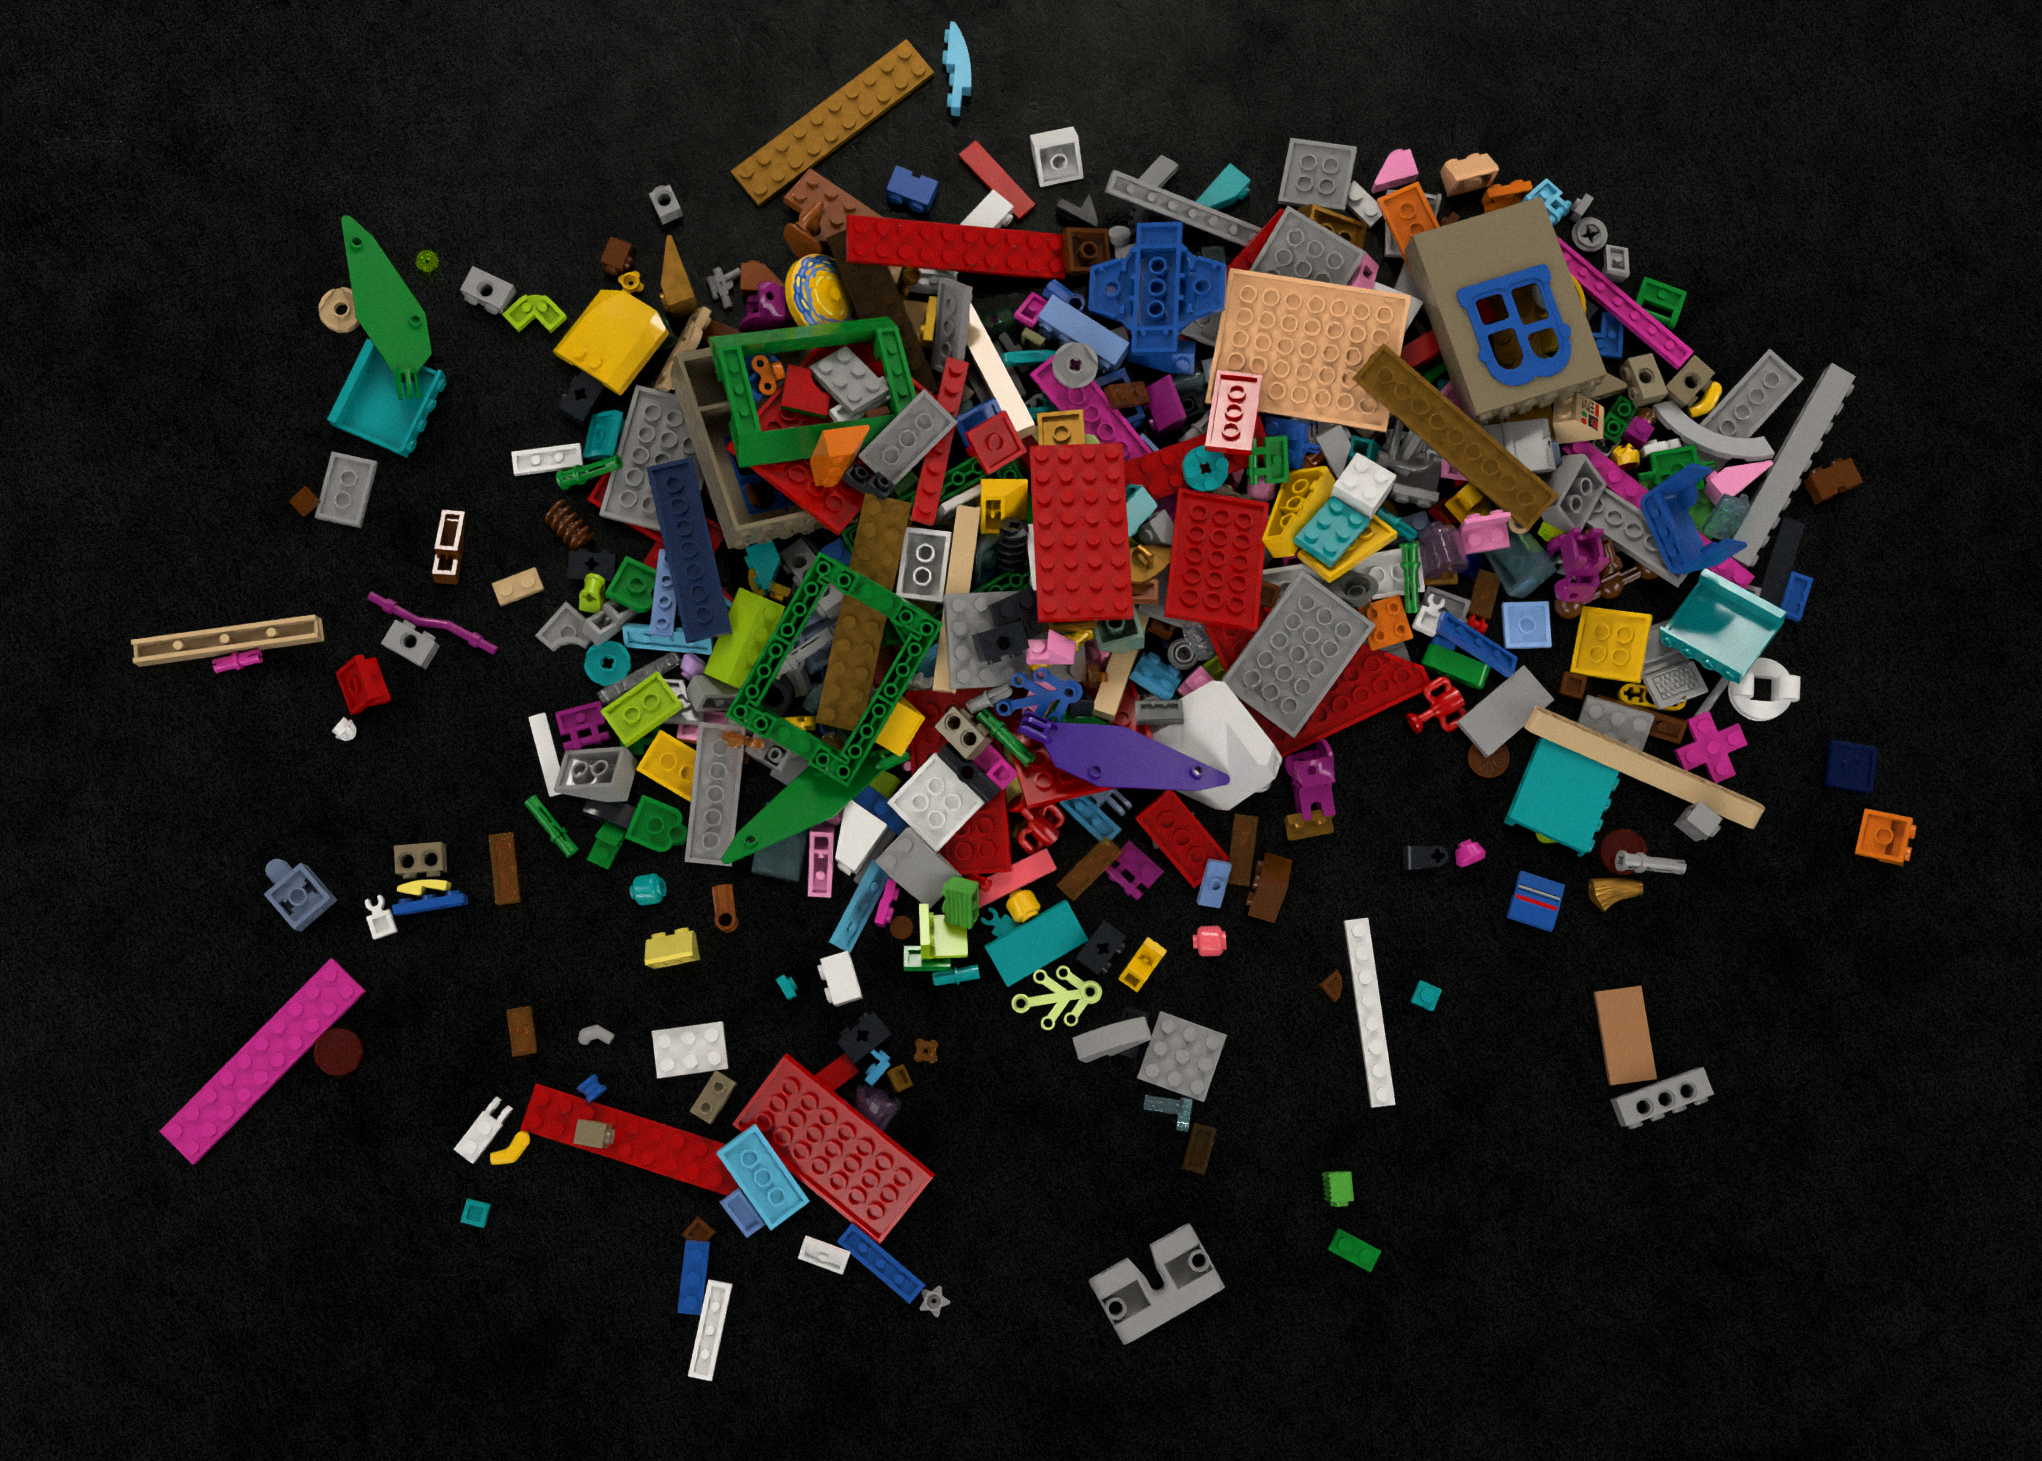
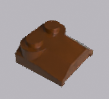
M1066 227L1063 230V267L1068 275L1077 277L1081 274H1090L1091 266L1110 260L1109 229Z

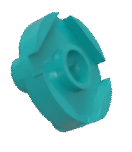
M1205 445L1198 446L1189 451L1182 461L1181 468L1185 483L1196 491H1212L1220 487L1226 480L1229 462L1223 453L1205 451ZM1207 463L1210 473L1206 472L1203 475L1201 473L1202 469L1199 466L1200 464L1204 465Z
M607 640L599 646L594 644L589 648L584 668L589 678L596 684L603 687L616 686L622 683L631 672V657L622 644ZM605 658L608 660L614 659L611 669L602 667Z

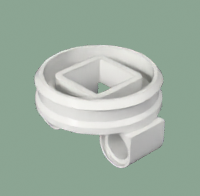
M1758 658L1740 684L1734 681L1729 682V698L1734 708L1742 716L1755 721L1770 720L1782 714L1791 702L1800 700V676L1789 675L1788 671L1774 660ZM1754 678L1771 679V702L1750 700V698L1754 697Z

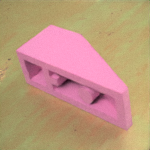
M1768 460L1726 467L1719 473L1713 471L1704 479L1707 483L1704 485L1705 489L1703 492L1720 509L1774 463Z
M828 822L815 825L810 830L808 896L831 898L836 825Z

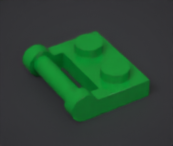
M1644 277L1635 302L1641 307L1643 303L1671 312L1669 318L1643 308L1662 325L1666 326L1667 329L1673 331L1687 292Z

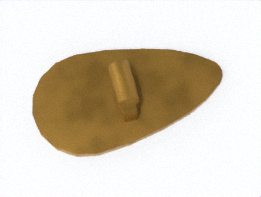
M1140 544L1137 547L1129 548L1132 584H1142L1150 581L1170 564L1171 547L1143 546Z

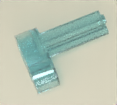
M1145 1095L1143 1109L1178 1114L1176 1130L1188 1132L1193 1099L1181 1097L1180 1100Z

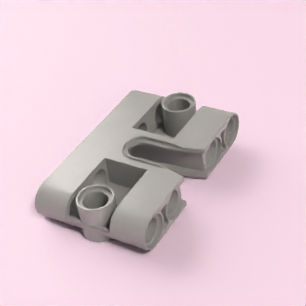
M1190 1223L1181 1226L1150 1244L1155 1267L1163 1281L1160 1289L1153 1290L1145 1276L1128 1258L1123 1259L1089 1280L1092 1289L1123 1345L1136 1340L1225 1287ZM1195 1254H1202L1204 1256V1262L1201 1266L1193 1265L1192 1258ZM1114 1301H1118L1122 1305L1121 1310L1116 1314L1109 1312V1305Z

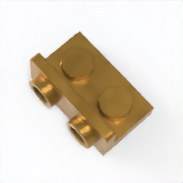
M1322 809L1311 811L1312 819L1303 820L1302 813L1287 815L1284 818L1288 840L1293 841L1333 833L1334 829L1331 818L1335 815L1324 817Z

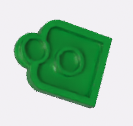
M625 556L605 592V597L639 613L649 611L653 606L657 570Z
M642 795L624 838L657 852H666L672 845L680 846L687 841L688 829L682 824V814L678 809Z

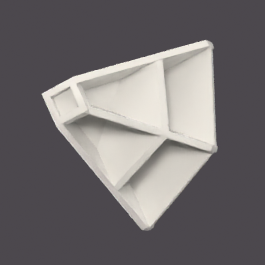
M1211 681L1179 699L1182 700L1183 724L1149 725L1153 740L1229 775L1230 782L1224 786L1201 791L1175 790L1214 809L1230 810L1274 780L1283 759L1272 741L1224 681Z

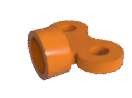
M757 355L752 359L751 366L761 377L759 383L760 392L764 395L773 394L777 387L775 381L785 379V373L780 360L769 363L768 359L763 355ZM761 360L764 364L763 367H758L757 361ZM765 383H769L771 385V388L769 390H766L764 388Z

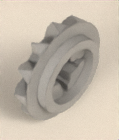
M1586 217L1580 219L1574 225L1571 240L1576 244V248L1582 249L1584 253H1594L1605 245L1608 233L1605 225L1600 220ZM1586 229L1590 234H1596L1592 237L1591 241L1587 237H1582L1586 234Z

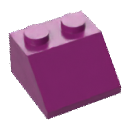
M1169 374L1146 387L1151 402L1146 406H1141L1143 411L1147 410L1150 417L1147 419L1148 425L1152 432L1155 431L1157 437L1182 429L1186 419L1182 403Z

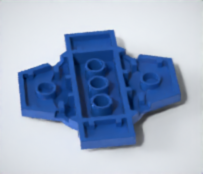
M1182 222L1137 223L1136 245L1129 250L1130 252L1125 258H1115L1090 267L1088 311L1091 314L1123 323L1132 333V355H1178V339L1181 331L1192 321L1225 311L1227 266L1219 261L1202 256H1193L1188 251V248L1183 245Z

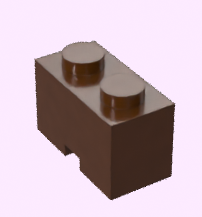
M1842 458L1830 462V467L1822 469L1820 466L1809 472L1810 476L1803 481L1815 505L1832 498L1837 493L1841 494L1851 490L1863 482L1852 458L1844 461Z

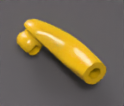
M1712 382L1706 389L1703 398L1698 403L1687 408L1690 418L1710 413L1715 408L1722 393V387L1718 382Z
M524 1130L519 1131L509 1147L491 1153V1164L498 1165L515 1162L530 1143L529 1133Z

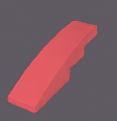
M1047 848L1013 864L1012 872L995 873L987 877L988 880L992 881V886L988 892L979 889V908L1057 870Z

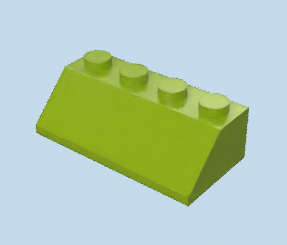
M739 587L728 613L732 633L718 636L703 673L740 689L780 621L785 606Z

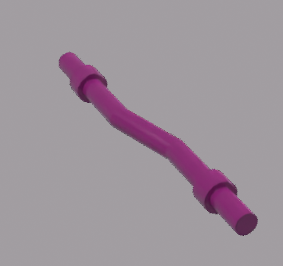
M370 592L367 599L381 606L383 611L389 614L394 613L416 626L447 629L467 640L469 645L475 648L480 647L492 655L498 649L497 646L484 640L483 636L478 633H471L449 620L418 617L398 606V603L390 598L385 599L374 592Z

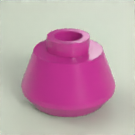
M1471 839L1459 843V849L1455 850L1456 865L1459 867H1465L1480 861L1486 855V851L1477 842L1472 843Z

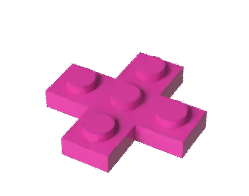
M1709 711L1687 719V725L1694 742L1674 750L1681 769L1688 771L1704 764L1713 783H1718L1736 775L1727 753L1748 745L1739 723L1717 731Z

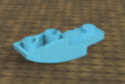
M950 21V30L945 29L944 43H948V51L943 50L942 64H946V73H950L949 86H953L952 94L948 93L947 107H951L952 116H960L962 95L971 96V63L962 33L956 23Z

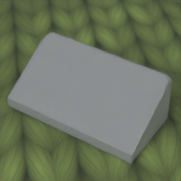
M1160 155L1139 180L1162 188L1176 173L1179 165Z

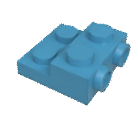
M1144 651L1135 664L1129 679L1162 700H1171L1183 675L1173 665L1167 666L1161 662L1160 657L1156 654Z

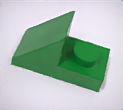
M605 821L595 835L597 840L587 860L610 870L625 839L627 830H622Z

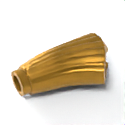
M1624 878L1590 879L1589 897L1604 912L1620 900L1643 894L1642 881Z

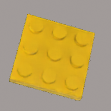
M1583 606L1570 672L1581 676L1641 683L1653 616L1650 614Z

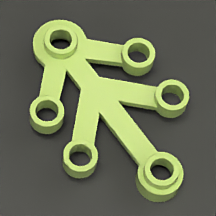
M1060 966L1056 971V976L1060 980H1067L1077 988V990L1068 991L1048 977L1044 970L1039 969L1033 974L1034 981L1038 984H1043L1054 993L1029 998L1025 994H1018L1012 999V1008L1018 1013H1024L1029 1007L1056 1003L1048 1016L1041 1020V1027L1044 1030H1051L1055 1026V1020L1068 1002L1079 999L1072 1012L1064 1016V1023L1071 1027L1077 1024L1078 1017L1087 1004H1094L1099 1001L1102 996L1101 986L1092 980L1084 982L1072 974L1067 966ZM1060 969H1066L1068 975L1061 977L1059 975ZM1042 972L1045 978L1043 981L1036 979L1037 973ZM1086 989H1094V996H1087ZM1019 999L1025 1001L1024 1008L1017 1007L1016 1002ZM1068 1015L1075 1017L1073 1024L1067 1022ZM1045 1019L1052 1021L1051 1027L1047 1028L1044 1026L1043 1022Z

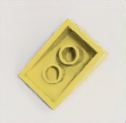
M688 928L674 930L675 934L666 936L665 932L651 935L652 939L646 940L645 965L657 969L700 960L695 932L693 930L689 931Z

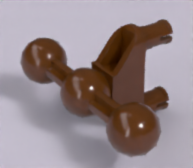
M1583 527L1580 535L1587 534L1591 528ZM1603 539L1601 541L1604 556L1609 558L1610 562L1599 573L1600 585L1592 600L1599 597L1614 599L1621 594L1625 584L1639 577L1651 580L1659 575L1636 560L1633 566L1620 572L1623 564L1621 559L1615 554L1612 541L1610 539ZM1556 597L1554 609L1560 617L1572 619L1581 613L1583 605L1586 603L1564 602Z

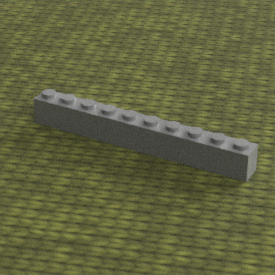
M1833 363L1824 369L1774 458V464L1769 467L1729 538L1746 542L1747 547L1731 557L1745 569L1749 566L1753 567L1757 562L1759 548H1764L1770 538L1767 535L1771 528L1774 529L1780 521L1778 514L1781 509L1785 510L1790 503L1791 498H1789L1791 491H1795L1802 481L1799 478L1801 473L1806 472L1812 463V460H1810L1813 452L1817 453L1823 443L1820 439L1823 434H1827L1832 428L1833 422L1831 420L1833 416H1837L1844 406L1841 403L1844 396L1848 397L1855 386L1852 382L1856 376Z

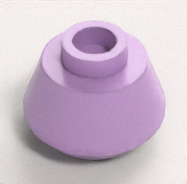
M686 653L680 665L681 670H683L681 675L688 681H691L694 675H707L703 673L706 663L693 653Z

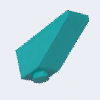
M1229 163L1196 202L1215 210L1230 206L1239 198L1243 200L1249 193L1250 179Z

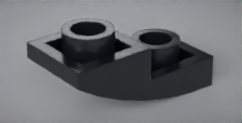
M1208 388L1196 393L1193 391L1179 397L1186 414L1185 420L1205 415L1208 411H1211V405L1205 403Z
M856 462L841 478L854 489L864 494H872L881 500H885L896 487L879 471L872 476Z
M587 799L581 813L601 823L606 821L626 831L629 828L636 808L621 801L603 802Z

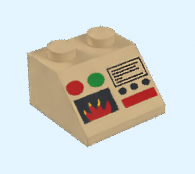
M1575 393L1574 397L1565 401H1561L1560 398L1554 400L1552 423L1558 443L1565 444L1603 439L1604 407L1579 393Z

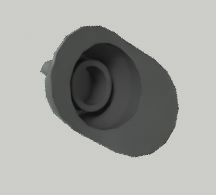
M1351 570L1331 583H1328L1325 579L1323 580L1324 587L1336 596L1341 597L1352 608L1370 605L1372 597L1377 593L1379 587L1374 577Z

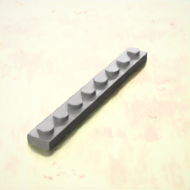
M1112 170L1105 189V193L1242 247H1245L1262 229L1116 170Z

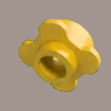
M632 271L619 276L618 281L622 284V291L630 295L636 291H643L644 285L640 282L639 272Z

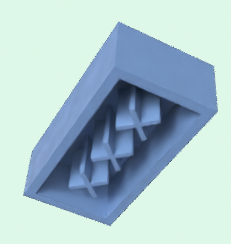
M1053 294L1038 315L1037 331H1039V335L1043 336L1045 340L1049 341L1051 339L1058 343L1057 346L1059 348L1069 342L1090 346L1097 355L1099 366L1097 372L1102 376L1117 371L1127 357L1129 342Z

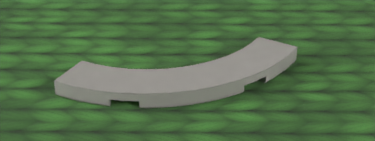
M1674 400L1654 404L1651 409L1668 430L1672 429L1681 436L1683 442L1690 446L1695 445L1696 449L1710 455L1729 460L1738 458L1744 459V461H1761L1772 459L1775 454L1764 436L1757 438H1735L1715 433L1690 419L1677 406Z

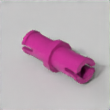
M256 648L255 650L242 653L237 651L233 652L230 656L215 658L212 660V664H216L213 666L214 671L220 673L231 669L241 670L243 666L262 663L263 658H259V656H262L259 648Z

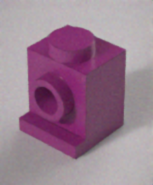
M1635 416L1629 422L1620 439L1630 443L1639 450L1648 440L1654 427L1645 418Z

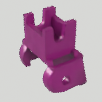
M771 281L758 283V295H751L747 298L746 317L741 320L739 330L748 333L799 327L788 308L785 286H779ZM770 293L773 296V300H769L766 294Z
M1573 527L1568 534H1559L1548 542L1547 553L1549 556H1553L1557 550H1561L1566 577L1554 585V592L1558 599L1564 602L1591 603L1600 585L1599 573L1610 562L1609 558L1604 556L1601 536L1604 534L1603 528H1592L1587 534L1580 535L1582 532L1581 528ZM1572 576H1575L1576 583H1571Z
M1319 739L1316 741V749L1285 756L1284 767L1286 772L1292 777L1291 786L1293 788L1297 813H1302L1303 820L1312 819L1311 805L1314 802L1316 803L1317 810L1322 809L1324 817L1336 815L1331 789L1332 783L1336 782L1334 758L1328 742L1325 739Z

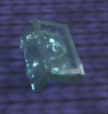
M1724 493L1701 528L1702 533L1720 540L1730 539L1732 535L1736 534L1743 517H1747L1750 512L1751 506L1748 496L1742 494L1740 498Z

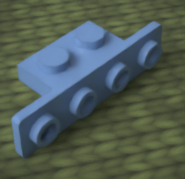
M661 549L658 555L650 635L672 637L674 625H677L680 614L666 552Z

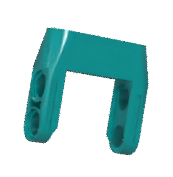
M1031 350L1007 352L1000 354V359L1006 367L1038 365L1039 367L1053 356L1056 351ZM1043 392V407L1027 408L1034 422H1037V413L1058 411Z

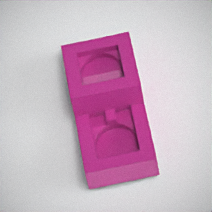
M991 743L974 760L1002 790L1017 776L1014 766Z

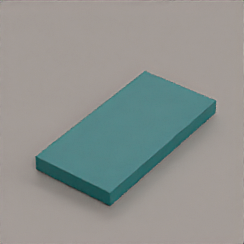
M1065 899L984 947L1004 983L1009 987L1087 942L1088 939Z

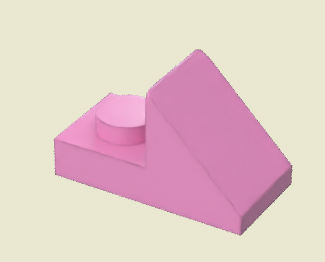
M1049 630L1048 639H1028L1030 648L1027 649L1026 653L1027 664H1074L1076 642L1053 630Z

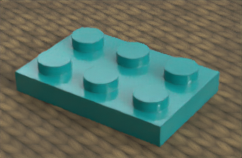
M1332 496L1296 535L1294 543L1332 568L1369 526L1371 520L1335 496Z

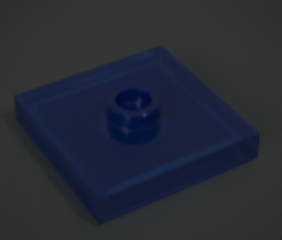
M1830 740L1824 786L1872 793L1878 747Z

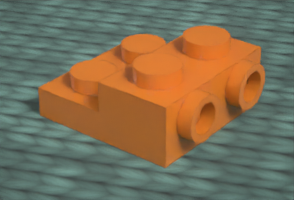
M1865 809L1855 855L1903 866L1904 861H1909L1912 848L1908 847L1909 838L1914 839L1917 826L1913 825V818Z

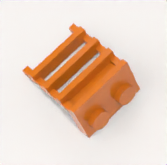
M1516 180L1511 182L1510 185L1501 186V184H1495L1490 186L1481 199L1485 210L1484 214L1521 203L1525 196L1533 189L1531 181L1523 182V180Z

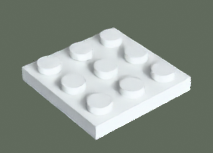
M935 752L887 803L936 852H939L985 802L966 783L961 782L957 774Z

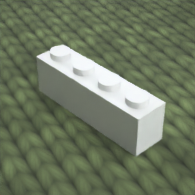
M992 190L960 225L990 228L1006 227L1013 219L1012 212L1014 206L995 190ZM947 271L952 276H955L958 273L954 271Z

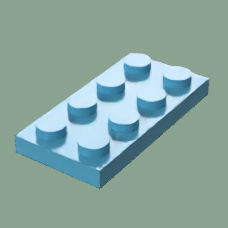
M756 1124L750 1126L716 1151L720 1160L770 1230L810 1202Z

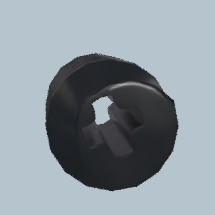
M1008 517L1000 522L1001 528L999 529L1000 536L998 537L999 544L997 545L998 552L996 553L997 559L995 563L1001 570L1015 571L1021 569L1025 564L1029 526L1023 520Z

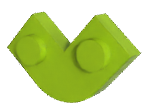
M524 295L502 314L518 332L537 318L552 333L568 319L559 307L545 295Z

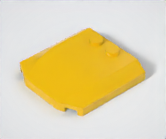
M600 290L553 352L567 363L574 364L598 379L604 386L621 396L663 343L669 332L657 310L625 291Z

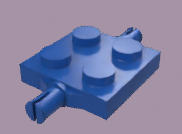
M1273 415L1265 416L1264 430L1267 437L1287 436L1288 467L1303 469L1304 457L1307 452L1319 454L1320 450L1318 449L1321 448L1320 445L1309 443L1308 440L1309 423Z

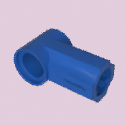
M1055 279L1049 282L1042 293L1044 298L1049 300L1053 294L1070 306L1078 304L1081 307L1078 311L1085 314V300L1081 295L1074 294Z

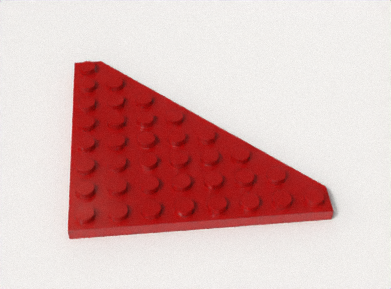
M1259 605L1257 629L1270 613L1271 608ZM1202 623L1226 674L1255 632ZM1362 643L1295 738L1288 735L1238 698V700L1272 741L1283 758L1315 743L1319 739L1330 736L1423 692V688L1430 680L1424 666L1379 649L1371 651L1369 645Z

